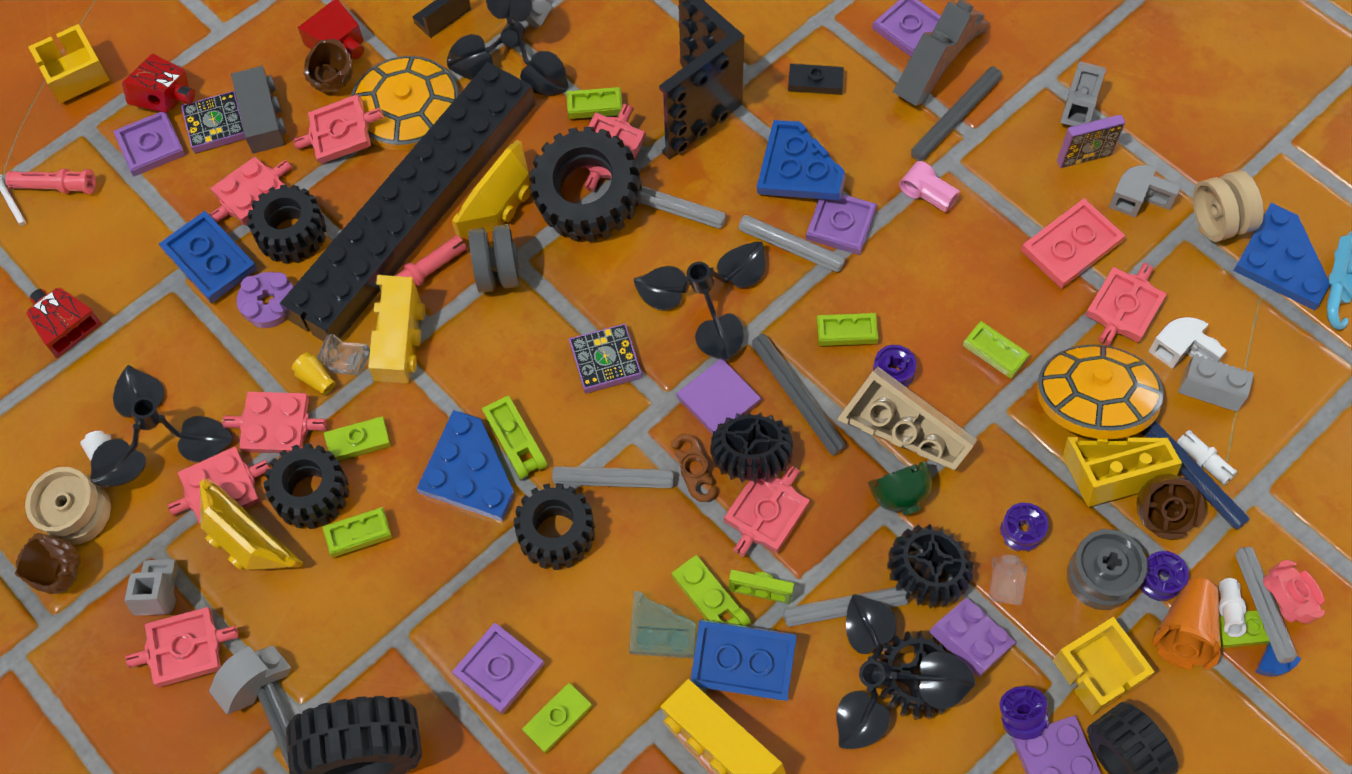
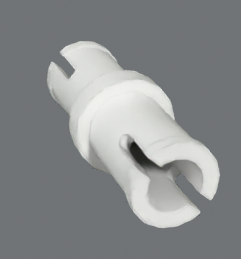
M1191 430L1185 432L1186 436L1182 435L1177 441L1182 449L1197 461L1196 463L1201 468L1204 467L1223 486L1228 484V480L1231 481L1238 473L1236 469L1232 468L1217 455L1218 450L1214 447L1209 448Z
M1226 578L1219 583L1221 594L1219 612L1224 618L1225 633L1227 632V635L1231 637H1239L1246 632L1244 620L1246 603L1241 598L1240 583H1237L1236 579Z

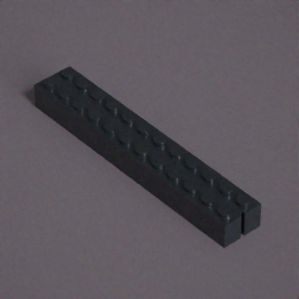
M487 62L282 299L280 305L287 319L305 331H311L313 336L334 347L381 291L379 285L376 284L377 275L393 276L532 110L535 106L532 85Z

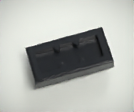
M790 64L788 91L842 95L844 67Z

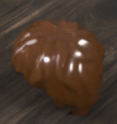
M320 40L310 50L305 59L303 71L305 80L318 91L339 92L347 85L353 74L350 54L339 40Z
M37 533L32 538H29L18 554L15 575L38 591L48 594H59L66 591L77 579L78 568L81 563L80 555L76 548L65 539Z

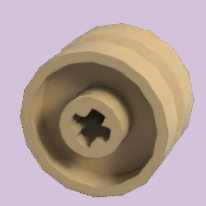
M1237 170L1220 176V178L1213 177L1200 181L1193 190L1192 201L1197 223L1203 234L1211 241L1218 242L1234 237L1236 234L1242 235L1259 229L1262 224L1264 210L1261 194L1253 178L1245 171Z
M57 467L45 472L34 481L27 493L25 510L29 521L40 531L48 535L61 537L72 545H80L92 540L103 530L110 517L111 503L108 493L102 486L94 484L87 475L71 467Z

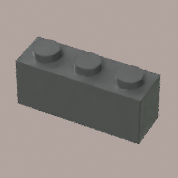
M263 66L231 73L245 138L252 153L284 146L282 134H286L287 131L283 118H278L277 115L282 110L278 97H273L272 92L277 91L273 76H267Z

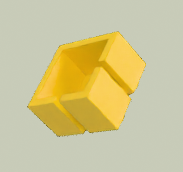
M79 24L56 34L68 54L64 57L51 36L28 46L47 84L60 104L110 81Z
M1114 617L1062 648L1053 659L1054 664L1070 685L1076 682L1078 687L1075 689V693L1092 716L1117 701L1119 697L1122 698L1144 684L1155 673Z

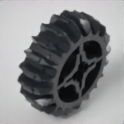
M748 411L745 416L736 413L734 419L726 417L724 423L718 424L716 431L713 432L711 437L710 454H712L715 467L720 469L721 474H728L730 480L740 478L742 484L746 480H752L756 484L758 479L768 482L770 476L778 478L781 471H786L788 463H791L793 457L794 442L789 428L784 427L782 420L775 421L773 415L763 417L762 412L758 415H751Z
M918 524L912 531L907 528L901 536L895 539L893 547L890 548L888 552L889 561L887 562V569L891 570L890 580L898 581L896 591L905 590L906 600L912 596L916 598L917 606L922 604L923 601H927L930 609L935 607L937 603L943 608L948 605L949 601L951 603L958 601L960 596L964 595L969 588L968 585L973 579V573L971 572L974 568V563L969 561L971 551L962 550L964 541L956 542L954 540L955 532L948 536L944 534L943 526L934 531L931 524L926 526L925 529ZM922 549L923 551L915 555H908V553L914 550ZM946 576L952 577L950 581L938 583V579H944Z
M921 630L918 631L916 639H914L912 634L907 631L904 634V641L896 635L892 640L893 646L887 643L884 644V654H881L877 661L888 663L892 667L893 672L913 674L918 663V670L921 671L920 664L924 656L933 652H946V647L941 643L940 645L936 644V638L932 634L929 640H926ZM914 652V658L911 663L901 664L900 667L892 666L900 656ZM894 679L880 693L882 700L889 697L892 698L888 706L891 710L897 705L902 707L900 715L905 717L908 710L913 711L912 717L914 720L919 719L921 711L924 712L927 719L933 717V709L940 715L945 712V709L929 706L922 699L919 691L920 684L918 687V681L897 679V682L904 683L909 687L911 696L903 692Z

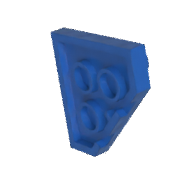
M773 120L756 187L758 194L841 200L846 178L844 169L830 158L826 149L817 139L812 138L807 132V128L800 121Z
M1271 202L1263 216L1262 224L1259 229L1255 230L1233 271L1315 311L1330 285L1329 280L1299 216Z
M453 410L416 489L419 494L503 522L514 497L512 486L482 420Z

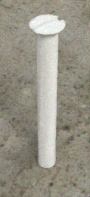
M0 174V191L19 225L24 226L26 221L4 184L3 176Z

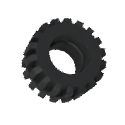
M280 185L279 189L272 187L267 194L261 193L258 196L259 201L254 200L251 204L253 210L248 211V226L262 253L266 257L270 256L271 260L276 262L281 259L282 263H289V260L293 259L295 263L301 261L300 258L303 256L306 259L312 256L311 251L317 252L320 248L319 242H324L325 240L324 233L327 232V227L316 198L310 195L308 190L304 188L300 190L299 186L292 185L291 188H288L287 185ZM299 219L289 228L276 229L286 220Z
M306 443L304 448H300L298 444L291 446L292 451L287 453L286 450L280 452L281 458L278 460L274 458L270 462L273 468L266 469L265 476L268 480L264 481V489L267 492L265 495L280 518L282 517L287 524L291 525L293 523L296 528L303 529L305 524L309 529L316 528V523L319 522L324 526L328 524L327 519L332 516L335 519L339 515L338 508L344 509L346 505L344 498L349 497L348 479L334 454L330 451L326 452L324 447L317 445L314 449L312 444ZM310 476L322 478L319 487L313 493L303 497L292 496L294 487L302 479Z
M550 483L544 484L543 490L538 491L536 487L531 490L532 496L530 498L525 495L521 499L522 506H517L515 511L517 517L514 518L515 533L523 554L528 555L529 561L533 564L539 561L540 567L545 569L550 564L553 570H560L561 564H566V567L569 568L573 566L572 561L574 559H577L578 562L584 559L583 551L589 553L592 548L591 541L595 539L592 510L590 504L586 503L585 496L582 493L577 495L575 488L569 486L565 490L564 485L561 483H556V488H551ZM551 516H564L573 522L569 531L560 537L548 538L537 532L539 525Z
M1119 703L1087 728L1093 752L1108 774H1176L1178 772L1177 758L1164 733L1149 716L1130 703Z

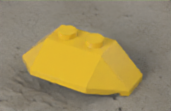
M516 140L506 148L463 203L460 212L452 219L455 234L460 238L469 236L468 232L471 229L484 228L487 232H492L494 226L504 225L506 222L511 221L517 207L521 202H525L529 198L531 184L521 141Z
M204 478L199 483L200 526L208 534L205 539L216 549H225L230 554L228 560L239 570L244 568L246 570L298 568L303 564L296 555L213 480Z

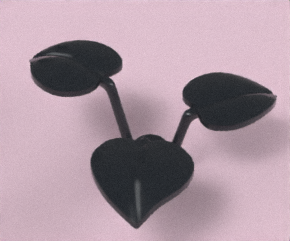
M486 0L487 7L493 16L498 19L507 18V24L503 28L500 37L489 47H485V42L481 36L474 34L463 36L454 43L447 56V67L449 70L472 80L487 62L493 64V59L488 52L495 49L501 43L508 47L519 45L523 61L528 65L521 71L520 78L532 85L533 93L551 96L560 94L569 88L565 67L556 54L550 51H539L532 56L531 61L528 59L525 41L522 40L525 35V28L520 22L525 21L530 15L532 0Z
M753 242L732 249L720 258L717 264L718 273L714 271L713 267L709 268L704 262H695L688 267L686 277L679 268L664 266L634 278V284L640 297L649 306L657 310L666 311L678 307L682 300L681 293H687L690 285L694 292L704 294L713 320L705 321L698 327L695 334L696 343L699 349L706 355L727 360L735 356L740 350L744 340V328L739 318L734 314L729 313L718 318L709 295V291L714 286L713 277L723 283H728L731 280L733 285L738 288H747L757 284L765 272L764 246L762 242Z
M127 365L117 380L113 394V403L120 415L127 418L133 417L135 424L132 426L134 430L132 444L129 446L124 440L112 439L99 445L91 459L90 480L96 485L105 487L120 486L135 480L143 472L146 464L144 454L135 450L138 446L140 430H152L159 423H162L175 437L181 438L177 446L179 453L185 459L192 462H202L221 453L232 443L233 437L227 428H223L221 423L204 416L188 418L183 422L182 432L176 430L166 420L164 415L159 414L157 409L164 399L162 384L154 377Z
M856 594L852 595L847 609L846 632L848 641L853 649L860 654H869L875 648L876 651L872 656L868 657V661L864 662L859 670L860 680L867 686V691L871 693L872 698L864 691H853L846 694L838 705L836 720L839 733V747L844 749L867 747L879 741L887 733L891 714L886 706L877 703L879 695L876 689L888 687L893 679L921 681L919 691L922 699L929 706L937 709H948L959 704L976 684L975 676L969 666L960 658L946 652H933L924 656L920 664L922 675L893 672L892 667L888 663L877 661L883 651L881 644L891 642L896 635L897 619L887 605Z

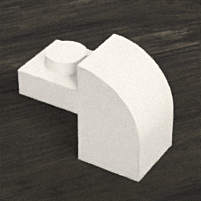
M1185 317L1170 322L1155 338L1148 352L1174 369L1186 354L1191 357L1198 354L1199 357L1204 356L1205 359L1210 358L1218 363L1227 350L1216 339L1204 334L1208 323L1196 318Z

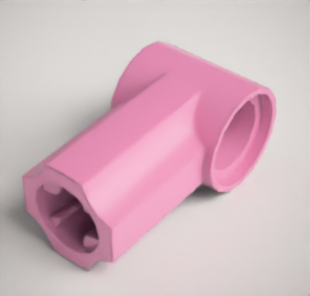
M917 161L899 182L900 189L908 197L914 199L921 197L944 212L952 208L960 193L958 189L936 177L933 168L923 161Z

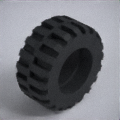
M585 126L584 131H578L577 127L568 129L569 134L562 136L561 133L553 137L555 141L552 144L546 142L541 148L542 156L536 155L533 161L536 169L530 170L529 177L532 183L530 186L531 195L545 222L550 227H554L558 234L562 236L568 234L571 240L580 241L581 236H584L587 242L596 241V236L602 235L605 239L612 236L611 230L616 228L620 231L625 227L624 220L626 218L631 220L635 215L634 206H639L641 201L639 193L642 190L640 173L632 152L628 146H624L623 140L618 136L611 138L610 132L604 129H599L597 133L594 127ZM586 165H597L610 171L612 175L611 184L606 193L598 200L587 204H574L562 197V185L567 176L575 169Z
M366 696L356 697L355 699H341L332 703H323L318 705V707L303 710L302 714H296L286 727L289 774H405L410 769L417 767L422 757L417 710L408 700H400L399 697L385 698L384 696H374L366 698Z

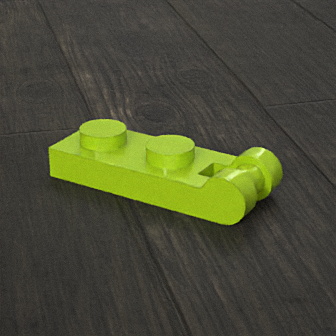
M509 395L482 408L484 416L520 481L527 478L528 473L536 469L540 471L548 467ZM529 452L532 458L522 462L519 457Z
M697 555L671 573L674 581L706 620L723 622L720 617L728 612L732 618L725 623L742 626L751 624L747 614L739 608Z

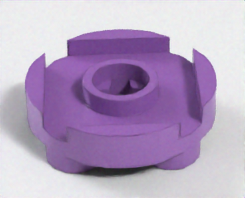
M264 272L244 278L237 294V306L241 315L254 326L260 328H271L286 321V315L280 302L293 288V285L285 274L280 272ZM267 295L274 297V299H270L269 304L264 305L263 301H261V299Z

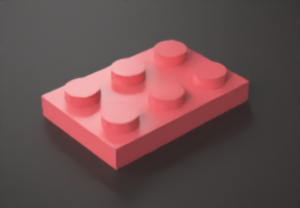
M1084 198L1022 245L1021 251L1062 289L1122 243L1125 235Z

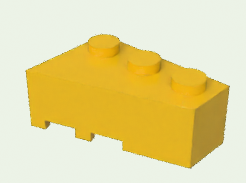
M377 275L376 284L381 289V303L374 304V313H379L376 331H372L368 368L374 381L409 383L411 373L416 371L417 359L414 352L415 346L419 347L421 342V330L418 328L420 321H424L425 304L420 301L413 277Z
M1068 437L1063 453V459L1088 507L1139 493L1147 481L1158 475L1172 474L1177 476L1182 464L1168 438H1127V441H1108V439L1078 441V437Z

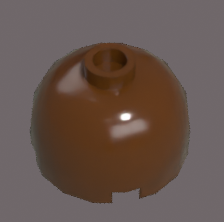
M1172 474L1158 475L1147 481L1141 488L1136 500L1137 514L1143 525L1158 537L1169 540L1182 538L1187 535L1186 532L1193 526L1197 527L1201 522L1204 513V498L1196 486L1187 479Z

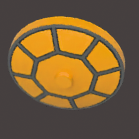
M401 56L385 60L370 68L358 80L351 96L358 94L361 97L365 113L378 107L383 112V119L369 123L368 132L371 143L388 150L408 151L412 150L458 97L459 92L453 76L439 63L423 57Z
M1081 345L1058 352L1044 364L1039 374L1037 395L1040 405L1046 414L1063 428L1086 437L1118 439L1135 435L1148 428L1156 420L1163 401V386L1153 368L1136 355L1110 346Z

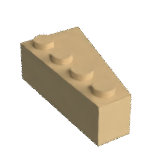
M880 367L872 371L837 419L845 424L849 423L866 433L889 440L894 445L917 452L918 455L953 470H956L977 441L976 438Z

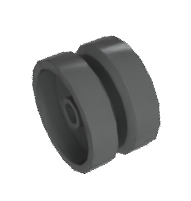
M510 225L494 226L492 232L494 245H490L488 233L484 228L469 230L471 259L478 292L494 291L496 287L495 272H498L501 286L504 289L519 287L518 254L516 243L512 239Z
M1102 529L1090 533L1080 542L1067 566V582L1072 593L1083 604L1097 610H1112L1123 606L1142 585L1147 573V558L1141 546L1131 536L1118 530Z

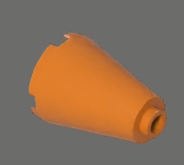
M1203 577L1188 580L1155 631L1152 645L1153 647L1156 645L1158 648L1157 654L1163 660L1174 666L1192 670L1193 665H1204L1203 670L1217 665L1221 656L1218 588L1210 580Z

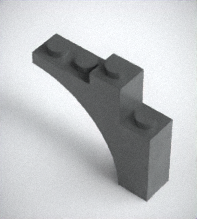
M965 0L948 2L933 32L923 33L893 93L915 106L924 104L944 71L959 52L976 36L986 32L990 23L983 19L985 15L973 9L974 6Z

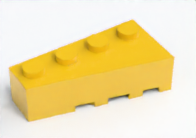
M689 679L660 706L665 716L663 720L665 726L674 735L680 733L687 740L685 743L690 750L698 757L702 755L716 774H786L781 761Z

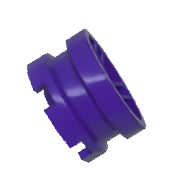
M901 345L885 346L875 357L873 371L880 367L905 387H909L916 371V359L909 349ZM895 365L899 368V371L896 368L889 367Z
M1018 503L1007 510L1000 526V535L1003 536L1004 543L1010 549L1017 552L1019 550L1029 552L1035 550L1041 544L1048 530V519L1038 506L1031 503ZM1026 524L1028 531L1020 530L1019 526Z
M1169 551L1155 552L1147 558V573L1140 589L1145 595L1156 601L1171 600L1187 584L1189 578L1188 567L1177 554ZM1158 571L1160 575L1168 577L1166 581L1161 580L1158 577Z
M1020 686L1008 690L1001 697L999 705L1003 728L1010 736L1022 740L1035 739L1042 735L1044 728L1048 729V707L1046 698L1041 691L1033 687Z

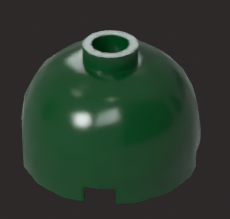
M926 461L918 464L920 469H917L916 464L884 475L882 478L877 479V482L876 479L867 482L876 502L883 509L891 512L901 510L903 516L921 510L919 503L926 500L932 490V478Z

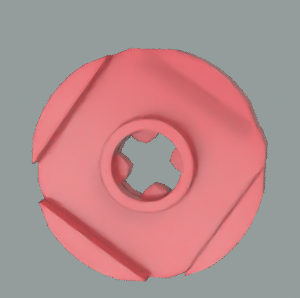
M1284 560L1269 570V574L1263 578V583L1266 589L1273 593L1280 605L1281 614L1287 621L1293 623L1298 620L1305 624L1312 623L1325 614V610L1320 608V605L1325 602L1322 591L1306 570L1299 573L1293 568L1297 565L1296 563Z

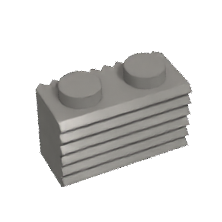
M1195 354L1183 372L1178 393L1238 412L1244 401L1248 398L1254 374L1252 371L1247 372L1246 369L1241 370L1240 367L1235 368L1234 365L1229 366L1228 363L1223 364L1222 361L1217 363L1216 360L1205 359L1204 356L1199 357L1198 354Z

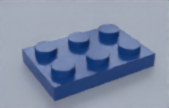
M203 211L159 243V246L210 303H213L244 278L258 270L255 263L206 211Z
M700 619L690 681L697 687L787 701L797 634Z

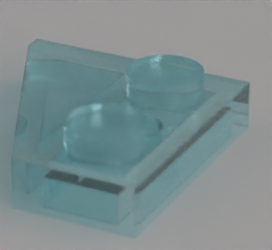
M634 591L629 654L694 658L696 623L684 616L674 614L671 609L662 604L658 605L647 599L643 593Z

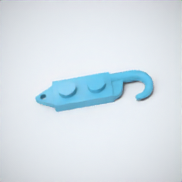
M1352 230L1346 236L1340 237L1338 249L1334 254L1333 270L1329 275L1331 289L1327 302V316L1331 325L1337 330H1343L1348 324V318H1343L1342 321L1339 319L1340 303H1348L1352 299Z

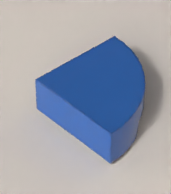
M1269 643L1255 672L1270 677L1281 676L1297 666L1301 658L1297 656L1293 662L1280 663L1276 658L1271 643Z

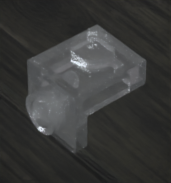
M328 334L317 359L333 373L361 375L370 355V348L366 344L342 342L334 334Z
M1001 554V558L992 557L993 571L989 600L1022 605L1027 566L1024 562L1020 561V557L1015 555Z

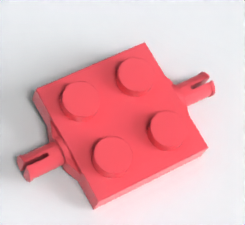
M358 94L308 112L310 121L309 132L307 135L294 138V144L298 150L312 144L316 160L321 164L371 146L368 132L369 123L383 119V112L378 107L365 113L361 97Z
M623 104L617 118L595 113L588 127H594L597 133L599 129L607 130L610 132L611 138L618 136L623 140L624 146L629 147L635 160L646 138V133L632 127L628 123L634 108ZM586 165L581 167L590 172L584 188L592 192L595 191L600 178L612 179L610 171L601 166Z
M253 157L210 188L222 206L209 215L216 223L230 215L246 226L249 220L248 211L253 210L251 206L253 201H259L258 196L261 193L267 194L270 192V188L275 187V189H279L280 185H285L279 178L289 170H292L291 165L284 159L283 162L272 169L265 166L256 157Z
M1143 263L1137 275L1125 273L1115 267L1112 268L1085 315L1105 327L1098 338L1100 343H1103L1106 336L1109 335L1104 345H1110L1116 333L1122 334L1138 343L1140 342L1167 293L1153 287L1147 281L1154 270L1152 265L1144 273L1148 263Z
M247 392L245 409L242 415H224L222 424L223 428H240L239 449L242 452L280 453L286 450L288 453L292 451L291 446L298 444L300 448H303V442L308 430L326 431L327 420L326 418H309V396L306 393Z
M234 446L178 472L184 487L185 497L167 504L172 516H175L190 508L195 513L200 524L199 483L204 478L213 480L244 509L261 502L255 490L254 478L265 474L266 469H270L266 459L248 467L243 462L238 449Z
M788 466L781 479L769 477L768 482L758 479L756 484L752 480H749L724 517V523L738 530L742 535L737 545L733 548L736 554L739 553V556L744 557L753 542L763 545L776 554L778 553L810 503L809 499L798 494L791 486L800 474L797 468L794 469V466Z
M209 607L146 623L147 640L145 650L127 654L125 656V659H127L126 664L128 668L147 663L151 668L153 685L157 688L213 673L221 667L219 658L220 643L238 639V629L236 625L217 630L214 626L212 610Z

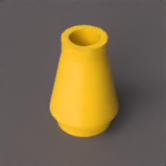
M309 352L298 357L291 367L295 372L294 376L318 390L322 395L328 394L336 385V382L331 379L317 356L311 355Z

